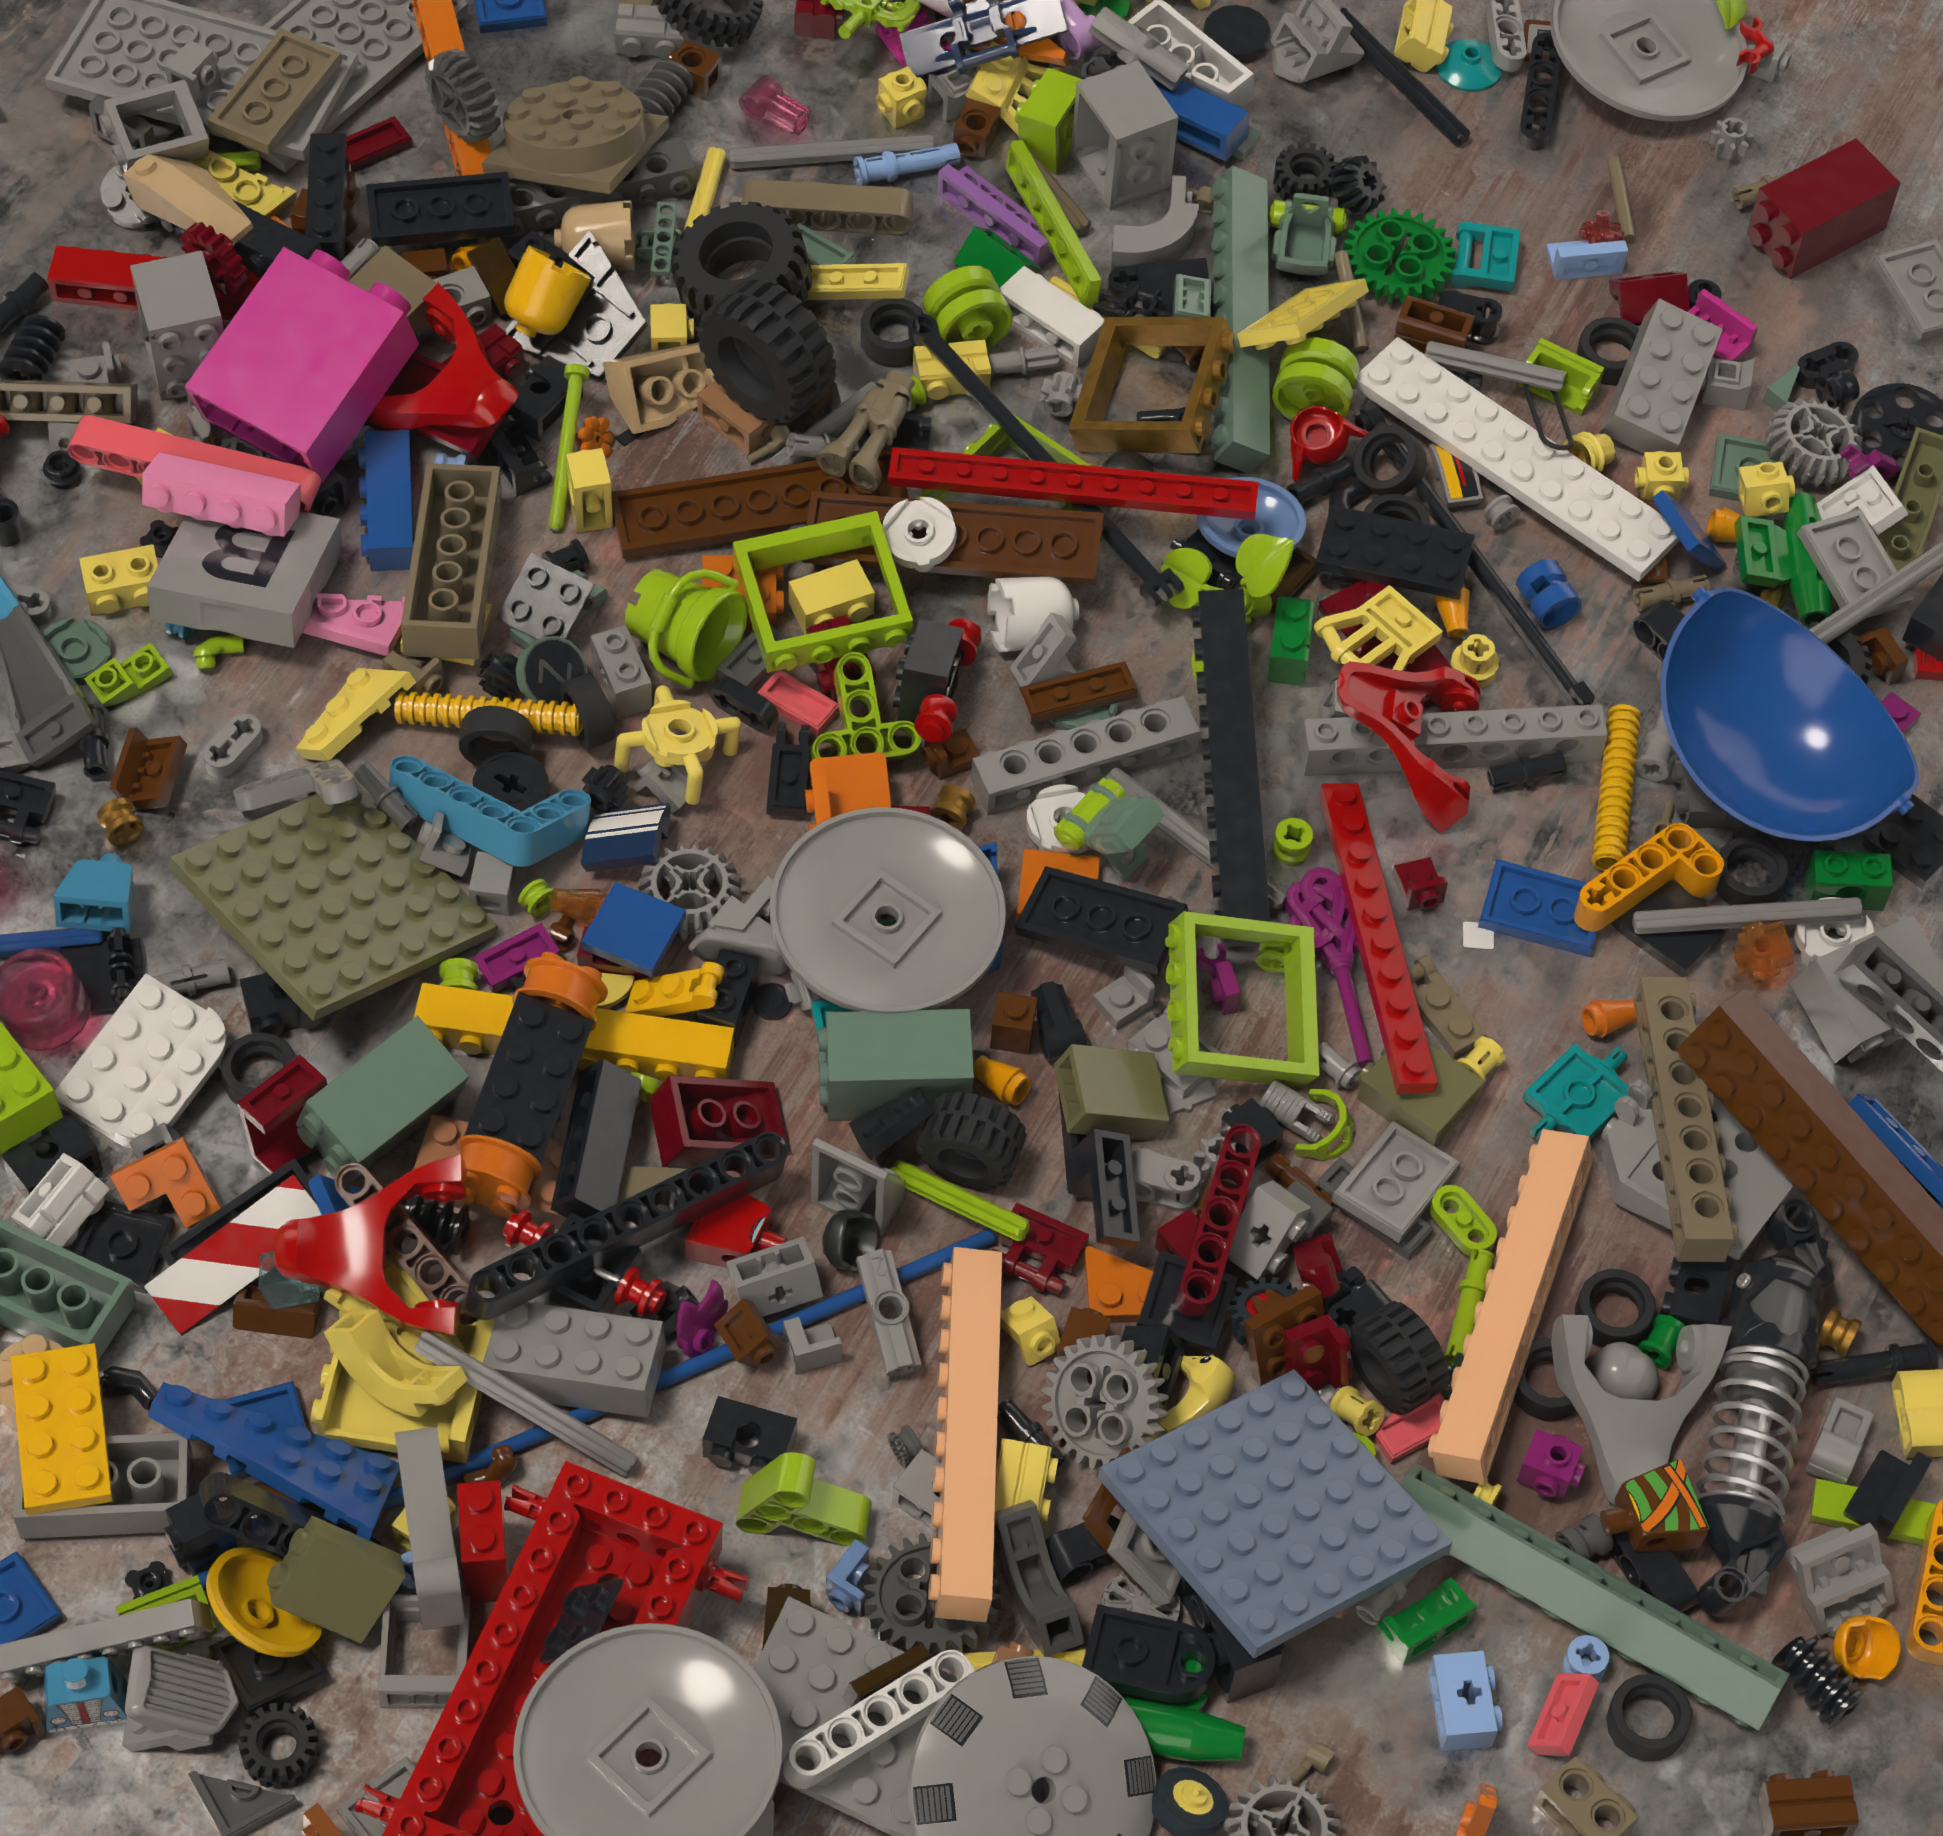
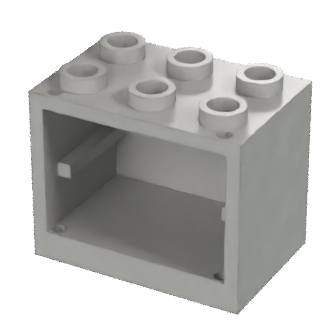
M1138 60L1126 65L1117 66L1099 75L1087 77L1076 84L1070 154L1109 210L1166 190L1171 186L1179 117Z
M202 250L130 266L142 335L161 401L181 398L187 395L185 383L190 380L224 332L221 313Z
M1914 914L1815 959L1790 982L1834 1064L1847 1058L1851 1064L1870 1055L1872 1053L1870 1050L1880 1045L1883 1049L1904 1038L1834 974L1857 944L1873 936H1878L1943 996V966Z

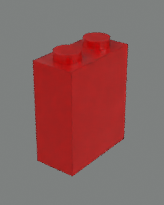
M500 1480L457 1484L461 1562L466 1595H471L472 1604L496 1602L508 1579L506 1531Z

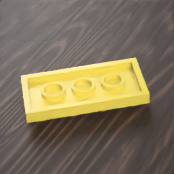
M1365 278L1304 289L1237 333L1240 347L1255 345L1256 350H1261L1277 344V341L1285 340L1286 345L1304 341L1307 339V333L1322 329L1324 327L1323 322L1341 316V310L1358 304L1357 299L1369 292Z

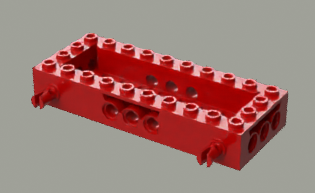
M568 1461L564 1462L547 1498L514 1484L511 1487L512 1498L506 1497L504 1510L511 1511L536 1522L401 1798L393 1797L365 1784L363 1794L367 1800L357 1798L355 1811L388 1823L382 1836H544L529 1816L518 1790L514 1770V1736L525 1700L540 1676L553 1663L541 1664L539 1660L545 1650V1638L551 1629L557 1625L563 1612L562 1604L565 1597L574 1587L606 1580H624L621 1586L622 1589L617 1595L600 1633L613 1628L646 1623L669 1624L686 1628L702 1592L706 1589L735 1600V1602L740 1604L743 1600V1590L747 1591L750 1577L742 1576L716 1565L722 1551L723 1523ZM499 1806L510 1808L514 1813L513 1819L506 1825L492 1823L489 1819V1814L494 1808Z

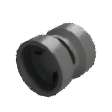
M1594 1513L1580 1519L1578 1526L1574 1528L1570 1526L1565 1527L1555 1534L1556 1542L1589 1561L1590 1557L1594 1554L1602 1556L1613 1550L1614 1547L1612 1536H1607L1604 1533L1600 1517Z

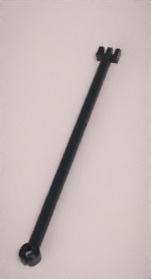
M926 314L917 315V326H915V319L911 318L908 327L909 339L916 346L925 345L1030 460L1058 463L939 335L937 322L933 317ZM1071 503L1077 511L1104 513L1098 505ZM1104 513L1105 521L1102 538L1144 582L1140 584L1139 594L1151 607L1159 606L1161 598L1167 601L1173 597V592L1179 594L1185 590L1181 579L1170 568L1160 573Z
M1376 404L1361 409L1360 414L1356 415V419H1354L1356 426L1368 432L1376 427L1388 425L1381 409ZM1400 442L1391 443L1382 449L1399 472H1401L1406 464L1408 453ZM1423 476L1413 491L1441 528L1466 533L1426 477ZM1474 543L1468 566L1566 697V706L1593 705L1595 696L1584 681L1577 683Z

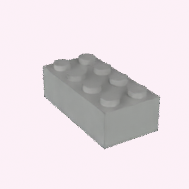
M1658 299L1642 320L1600 433H1605L1610 438L1642 453L1656 451L1674 452L1681 442L1723 329L1666 301Z
M526 1302L496 1317L483 1363L551 1404L648 1418L666 1353L663 1321Z
M178 1433L106 1436L113 1502L27 1515L24 1508L17 1440L13 1519L20 1539L164 1532L163 1528L170 1525L165 1509L192 1496L193 1451L190 1440Z

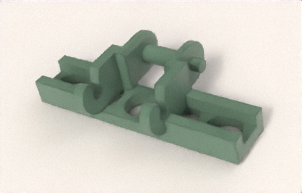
M658 201L655 230H640L636 235L641 245L635 249V255L642 260H651L650 278L655 279V275L665 276V279L670 280L674 236L676 241H681L680 235L682 233L681 230L675 228L677 203ZM669 208L672 210V213L670 215H663L662 209ZM661 222H669L670 228L660 227ZM648 243H652L653 247H648ZM656 265H666V268L657 269Z

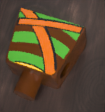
M1681 1459L1674 1460L1625 1481L1621 1484L1615 1497L1616 1507L1600 1512V1522L1604 1533L1608 1536L1626 1531L1633 1550L1638 1553L1700 1548L1710 1530Z

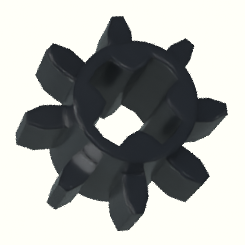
M505 649L500 656L493 652L486 655L477 669V676L481 678L479 685L483 687L482 690L492 697H499L501 692L507 696L514 694L519 688L516 679L518 658Z
M601 765L598 770L592 766L582 779L585 783L582 790L590 795V806L597 811L605 812L606 810H611L612 807L620 809L629 798L626 793L629 788L627 786L628 779L615 766L606 765L604 767Z

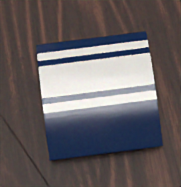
M662 803L597 812L590 823L583 846L581 865L585 871L590 872L658 863L661 840L668 838L670 804Z

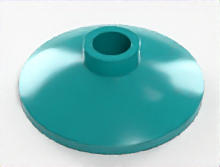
M1458 39L1445 45L1449 48L1447 57L1439 66L1435 65L1439 77L1446 84L1466 92H1478L1491 88L1500 80L1503 72L1493 62L1491 46L1475 39Z

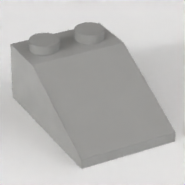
M816 1138L812 1143L811 1203L833 1214L844 1209H853L872 1214L877 1222L878 1236L882 1237L905 1200L906 1181L901 1179L891 1169H880L866 1162L856 1152H845Z

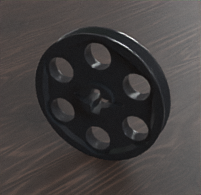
M1905 383L1885 384L1868 391L1855 405L1850 418V424L1859 426L1858 435L1863 438L1866 436L1875 437L1881 445L1872 448L1865 445L1862 440V453L1868 455L1876 449L1890 457L1896 455L1906 457L1916 427L1943 435V426L1933 427L1925 419L1928 416H1936L1943 421V400L1922 387ZM1896 398H1908L1913 402L1914 406L1903 408L1897 404ZM1868 407L1877 408L1881 411L1882 417L1871 418L1865 414L1864 409ZM1899 428L1905 429L1907 435H1902ZM1901 469L1891 479L1898 480Z

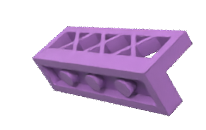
M947 164L938 171L937 194L978 226L991 229L1041 268L1055 258L1049 248V240L1042 235L1032 215L966 165L960 171H957Z

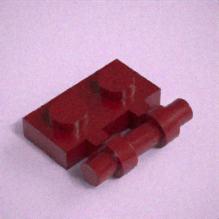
M1016 1202L1011 1212L1028 1219L1030 1230L1023 1241H1016L999 1233L998 1242L1010 1247L1007 1254L1002 1253V1275L1012 1278L1013 1275L1032 1283V1288L1044 1293L1048 1290L1060 1296L1067 1281L1053 1274L1056 1268L1072 1274L1084 1248L1088 1244L1089 1234ZM1025 1253L1043 1261L1040 1269L1021 1261L1022 1255Z

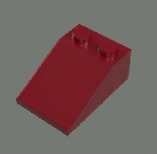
M669 1075L648 1098L662 1167L689 1169L765 1132H775L787 1141L774 1082ZM761 1155L764 1159L773 1158L770 1155Z

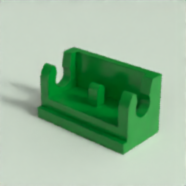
M1450 1577L1438 1586V1589L1392 1617L1389 1615L1377 1624L1376 1630L1400 1662L1405 1665L1472 1622L1477 1606L1467 1597L1458 1583Z

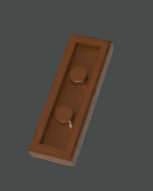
M1126 661L1019 687V698L1031 725L1137 698L1138 690Z

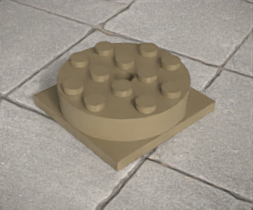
M576 76L565 82L549 84L539 88H527L505 110L503 115L505 138L482 162L483 173L508 172V178L611 194L669 128L668 116L644 113L640 99L630 90L621 87V84L616 81H589L587 77Z

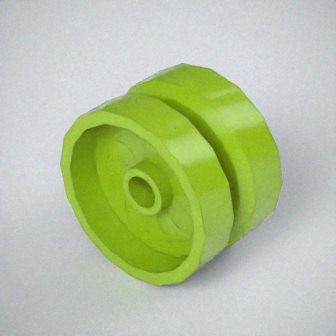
M965 266L946 273L928 288L923 297V310L925 314L936 320L937 331L947 343L985 340L986 347L989 349L1008 333L1013 323V313L1001 294L994 276L990 270L981 266Z
M1319 337L1307 338L1302 342L1288 345L1283 352L1279 374L1273 389L1272 399L1276 408L1290 420L1302 409L1312 405L1324 406L1346 417L1349 413L1359 373L1357 359L1346 347L1333 340Z

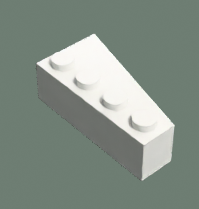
M1154 0L1127 21L1133 26H1140L1161 41L1160 45L1190 65L1187 74L1183 78L1184 82L1241 108H1244L1254 100V73L1164 0ZM1110 48V54L1115 55L1114 63L1118 65H1126V63L1117 56L1118 53L1112 48Z

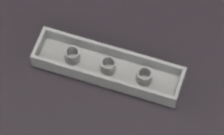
M186 1599L1 1644L0 1680H10L11 1683L26 1681L27 1676L36 1674V1677H44L45 1666L66 1662L72 1658L89 1659L112 1656L113 1659L128 1656V1652L133 1651L137 1647H154V1645L158 1644L173 1646L179 1644V1639L187 1637L189 1640L202 1639L205 1637L204 1633L213 1631L210 1606L194 1599Z

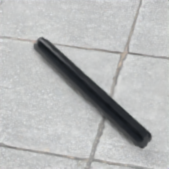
M1341 8V13L1353 26L1350 35L1364 50V55L1456 146L1466 143L1469 140L1470 130L1347 8Z

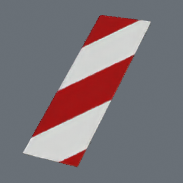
M293 1174L144 1287L181 1335L275 1264L274 1244L276 1234L286 1221L320 1216V1210Z

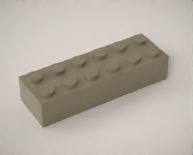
M426 463L401 621L404 656L480 659L502 503L499 466Z

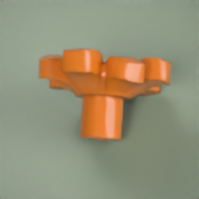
M595 416L586 417L584 420L585 427H581L579 432L576 433L575 444L580 446V450L603 448L605 458H609L612 454V448L607 443L613 442L612 431H607L610 427L609 420L605 417H599L598 419Z

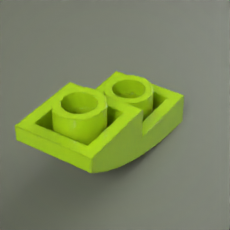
M149 642L121 663L115 657L85 677L84 680L106 708L150 690L174 675V673L153 644Z

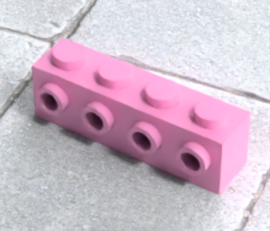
M159 452L142 473V505L156 508L160 512L179 513L191 516L196 520H210L227 524L232 528H246L260 531L268 536L284 537L300 516L301 483Z

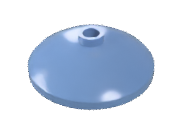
M1234 477L1228 479L1259 482L1255 520L1196 515L1198 527L1206 540L1221 552L1236 558L1242 542L1254 534H1267L1293 539L1295 541L1294 550L1302 541L1306 528L1304 510L1290 492L1275 483L1253 477Z

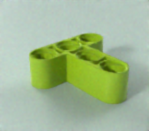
M858 652L845 654L834 669V682L843 730L821 734L811 746L810 760L822 758L818 752V747L823 743L834 745L838 756L862 754L856 747V740L860 737L871 739L875 746L874 753H883L886 757V762L910 757L921 743V737L915 731L914 723L910 721H895L881 724L869 660ZM848 663L858 665L861 669L862 677L858 680L846 678L843 673V666ZM854 700L863 701L868 707V715L863 718L854 716L850 712L849 703ZM898 731L908 733L912 740L911 747L907 749L897 747L893 741V734Z
M789 1452L778 1456L742 1484L735 1524L740 1530L753 1534H767L778 1526L783 1525L839 1545L850 1547L855 1539L863 1544L866 1542L872 1502L862 1494L814 1478L816 1461L806 1454Z

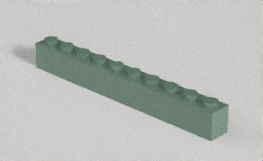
M1232 165L1222 177L1219 176L1214 181L1211 194L1214 196V210L1211 221L1214 223V237L1211 244L1214 250V264L1211 271L1214 277V291L1211 301L1214 304V317H1225L1231 332L1235 334L1233 344L1235 351L1230 354L1227 364V377L1221 383L1218 392V406L1212 412L1214 416L1212 444L1214 445V461L1252 474L1270 456L1269 348L1256 350L1255 345L1240 347L1237 333L1269 313L1267 179Z
M1416 1463L1405 1475L1401 1483L1402 1488L1453 1542L1450 1552L1446 1556H1454L1466 1563L1468 1568L1475 1574L1482 1577H1490L1503 1584L1510 1594L1519 1598H1527L1538 1604L1550 1617L1564 1619L1578 1627L1583 1635L1597 1637L1615 1648L1622 1658L1631 1662H1639L1653 1670L1655 1675L1670 1679L1673 1683L1690 1691L1692 1696L1699 1702L1706 1705H1715L1729 1713L1731 1719L1745 1727H1753L1758 1731L1760 1730L1790 1676L1789 1673L1422 1465Z

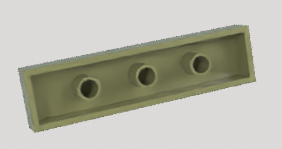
M1916 427L1894 489V494L1902 503L1908 515L1880 533L1877 537L1897 571L1921 555L1943 492V435Z

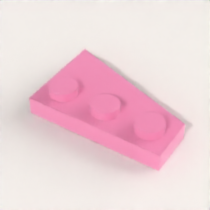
M318 593L313 603L312 614L302 633L387 656L393 650L402 634L401 621L405 596H402V601H382V595H368L367 600H347L343 594Z

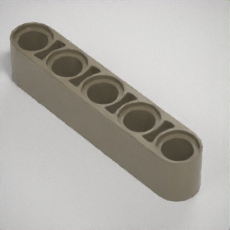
M762 179L748 181L743 187L741 205H748L750 201L761 203V206L764 208L766 205L779 209L780 213L783 212L792 218L794 225L801 223L811 230L903 235L910 231L912 227L913 195L902 188Z

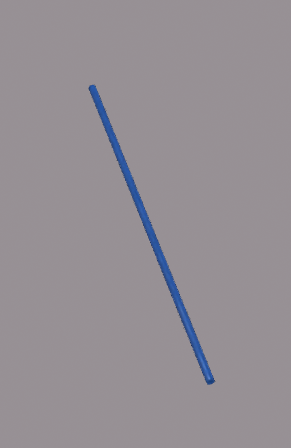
M988 1228L897 1268L900 1285L942 1267L943 1262L950 1263L954 1247L980 1250L996 1243L993 1232ZM862 1284L767 1326L771 1332L783 1336V1321L799 1317L802 1327H805L866 1300ZM725 1343L704 1354L660 1372L655 1392L734 1358V1355ZM577 1408L567 1412V1414L582 1423L609 1413L584 1408ZM535 1426L469 1455L467 1463L453 1462L443 1467L445 1484L461 1478L462 1474L474 1472L492 1464L491 1452L497 1446L509 1445L513 1448V1454L555 1435L540 1426ZM402 1485L392 1489L383 1511L404 1503ZM342 1519L341 1522H339L348 1527L351 1526V1524ZM262 1547L257 1548V1549H261V1550L267 1551V1549H264V1548H262ZM209 1570L197 1574L203 1590L206 1589V1579Z

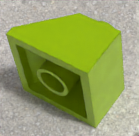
M1047 68L1041 79L1034 81L1027 101L1019 105L1015 115V122L1018 123V138L1024 141L1026 147L1050 173L1057 175L1071 153L1076 84L1083 79Z

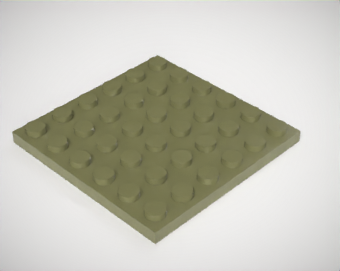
M356 781L358 795L351 800L338 804H325L315 794L175 854L169 858L167 866L172 874L312 1021L320 1019L495 936L498 925L477 904L469 901V896L443 869L419 860L421 847L405 831H400L398 826L380 807L376 808L374 806L375 800Z

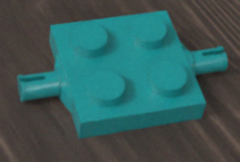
M1574 1043L1524 1091L1522 1099L1543 1117L1530 1129V1135L1533 1138L1537 1136L1536 1141H1539L1543 1129H1558L1566 1133L1586 1135L1591 1140L1617 1115L1614 1109L1615 1103L1622 1096H1629L1627 1093L1629 1086L1619 1078L1615 1071L1628 1059L1627 1053L1624 1050L1621 1052V1047H1615L1604 1060L1589 1055Z

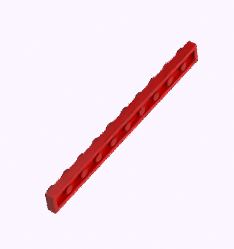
M897 447L892 448L888 474V486L1255 520L1259 482Z
M1322 783L1318 794L1396 1094L1435 1093L1438 1080L1358 783Z

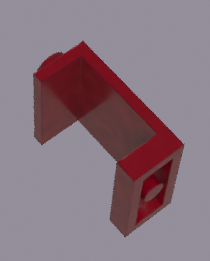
M298 1055L237 1102L251 1156L270 1174L292 1159L299 1158L303 1160L316 1150L315 1147L309 1148L301 1140L297 1133L298 1127L296 1122L305 1102L328 1084L326 1077L301 1055Z

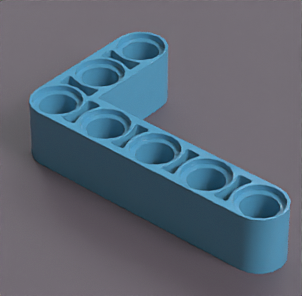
M398 756L390 762L389 784L391 786L398 785V792L420 814L421 818L431 823L437 811L445 814L442 825L443 830L510 865L519 867L533 865L584 838L587 834L591 797L584 791L566 789L521 812L414 756Z

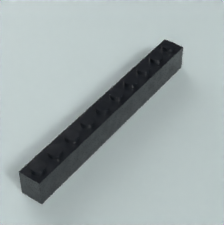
M1240 588L1198 591V606H1191L1192 626L1193 628H1200L1201 638L1194 639L1195 661L1203 662V672H1196L1198 695L1205 694L1206 705H1199L1200 728H1208V738L1201 739L1203 762L1210 761L1211 772L1204 773L1205 795H1213V806L1206 807L1208 830L1215 829L1216 841H1209L1210 864H1218L1219 874L1212 875L1213 899L1220 898L1221 910H1214V915L1270 922L1244 590ZM1223 938L1224 947L1260 945L1257 942Z

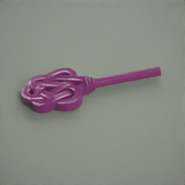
M1316 867L1309 870L1300 882L1292 883L1288 888L1285 910L1290 920L1287 924L1314 927L1315 956H1320L1327 969L1336 977L1358 1066L1364 1068L1369 1062L1373 1063L1350 973L1353 968L1354 954L1359 953V948L1340 876L1330 869ZM1324 906L1331 910L1330 915L1324 909ZM1343 915L1348 917L1345 929L1341 926Z

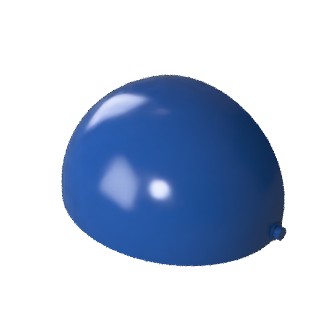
M1702 586L1692 594L1691 598L1695 601L1694 606L1675 629L1663 660L1661 703L1672 745L1692 779L1706 795L1730 815L1753 828L1778 837L1799 841H1826L1852 836L1871 828L1888 817L1892 812L1899 811L1902 815H1905L1914 806L1910 799L1919 785V770L1914 754L1904 734L1885 706L1841 657L1797 620L1753 594L1730 587H1720L1706 591Z

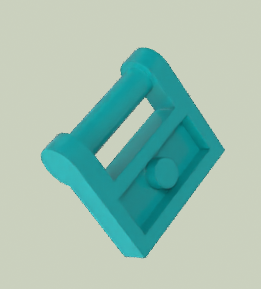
M1473 222L1460 223L1456 231V238L1459 243L1456 266L1452 270L1450 281L1452 286L1467 288L1471 285L1512 291L1521 229ZM1475 240L1483 241L1480 269L1469 268L1472 243Z

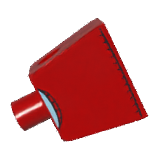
M747 1194L696 1219L685 1239L686 1259L728 1268L727 1261L787 1242L788 1238L770 1231L772 1226V1209L765 1203Z

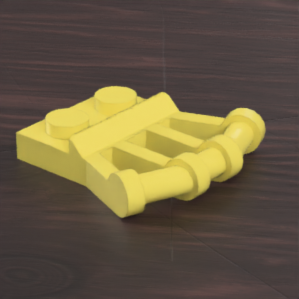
M992 41L987 48H991L999 44ZM1025 55L1022 58L1018 57L1015 59L1009 56L980 65L965 96L1001 108L1000 118L1018 135V123L1015 122V115L1019 105L1022 102L1025 103L1027 99L1017 94V92L1019 91L1029 97L1034 83L1031 80H1040L1047 68L1030 64ZM1062 67L1051 68L1068 74L1067 70Z
M1390 585L1357 609L1323 617L1314 625L1317 636L1324 639L1331 652L1330 658L1337 664L1343 663L1345 665L1352 661L1376 665L1394 652L1399 658L1392 670L1404 671L1407 664L1414 663L1415 658L1440 641L1443 630ZM1359 624L1363 625L1362 628L1344 641L1340 639L1336 631ZM1374 636L1382 642L1360 659L1352 653Z

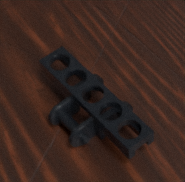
M1139 284L1134 289H1131V292H1126L1122 299L1101 293L1098 303L1093 305V310L1104 317H1134L1137 314H1143L1145 317H1173V313L1159 310V304L1163 302L1160 290L1152 294L1142 291V287ZM1139 298L1150 301L1148 310L1135 307Z

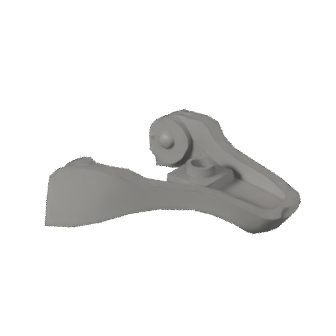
M1562 1314L1555 1319L1551 1345L1558 1387L1570 1399L1583 1421L1596 1457L1600 1480L1607 1500L1615 1505V1497L1621 1484L1625 1481L1668 1463L1672 1443L1685 1417L1699 1400L1718 1369L1732 1326L1713 1324L1684 1326L1680 1330L1676 1345V1357L1678 1365L1682 1370L1679 1388L1671 1397L1653 1401L1618 1398L1602 1389L1585 1365L1593 1339L1592 1324L1588 1315Z

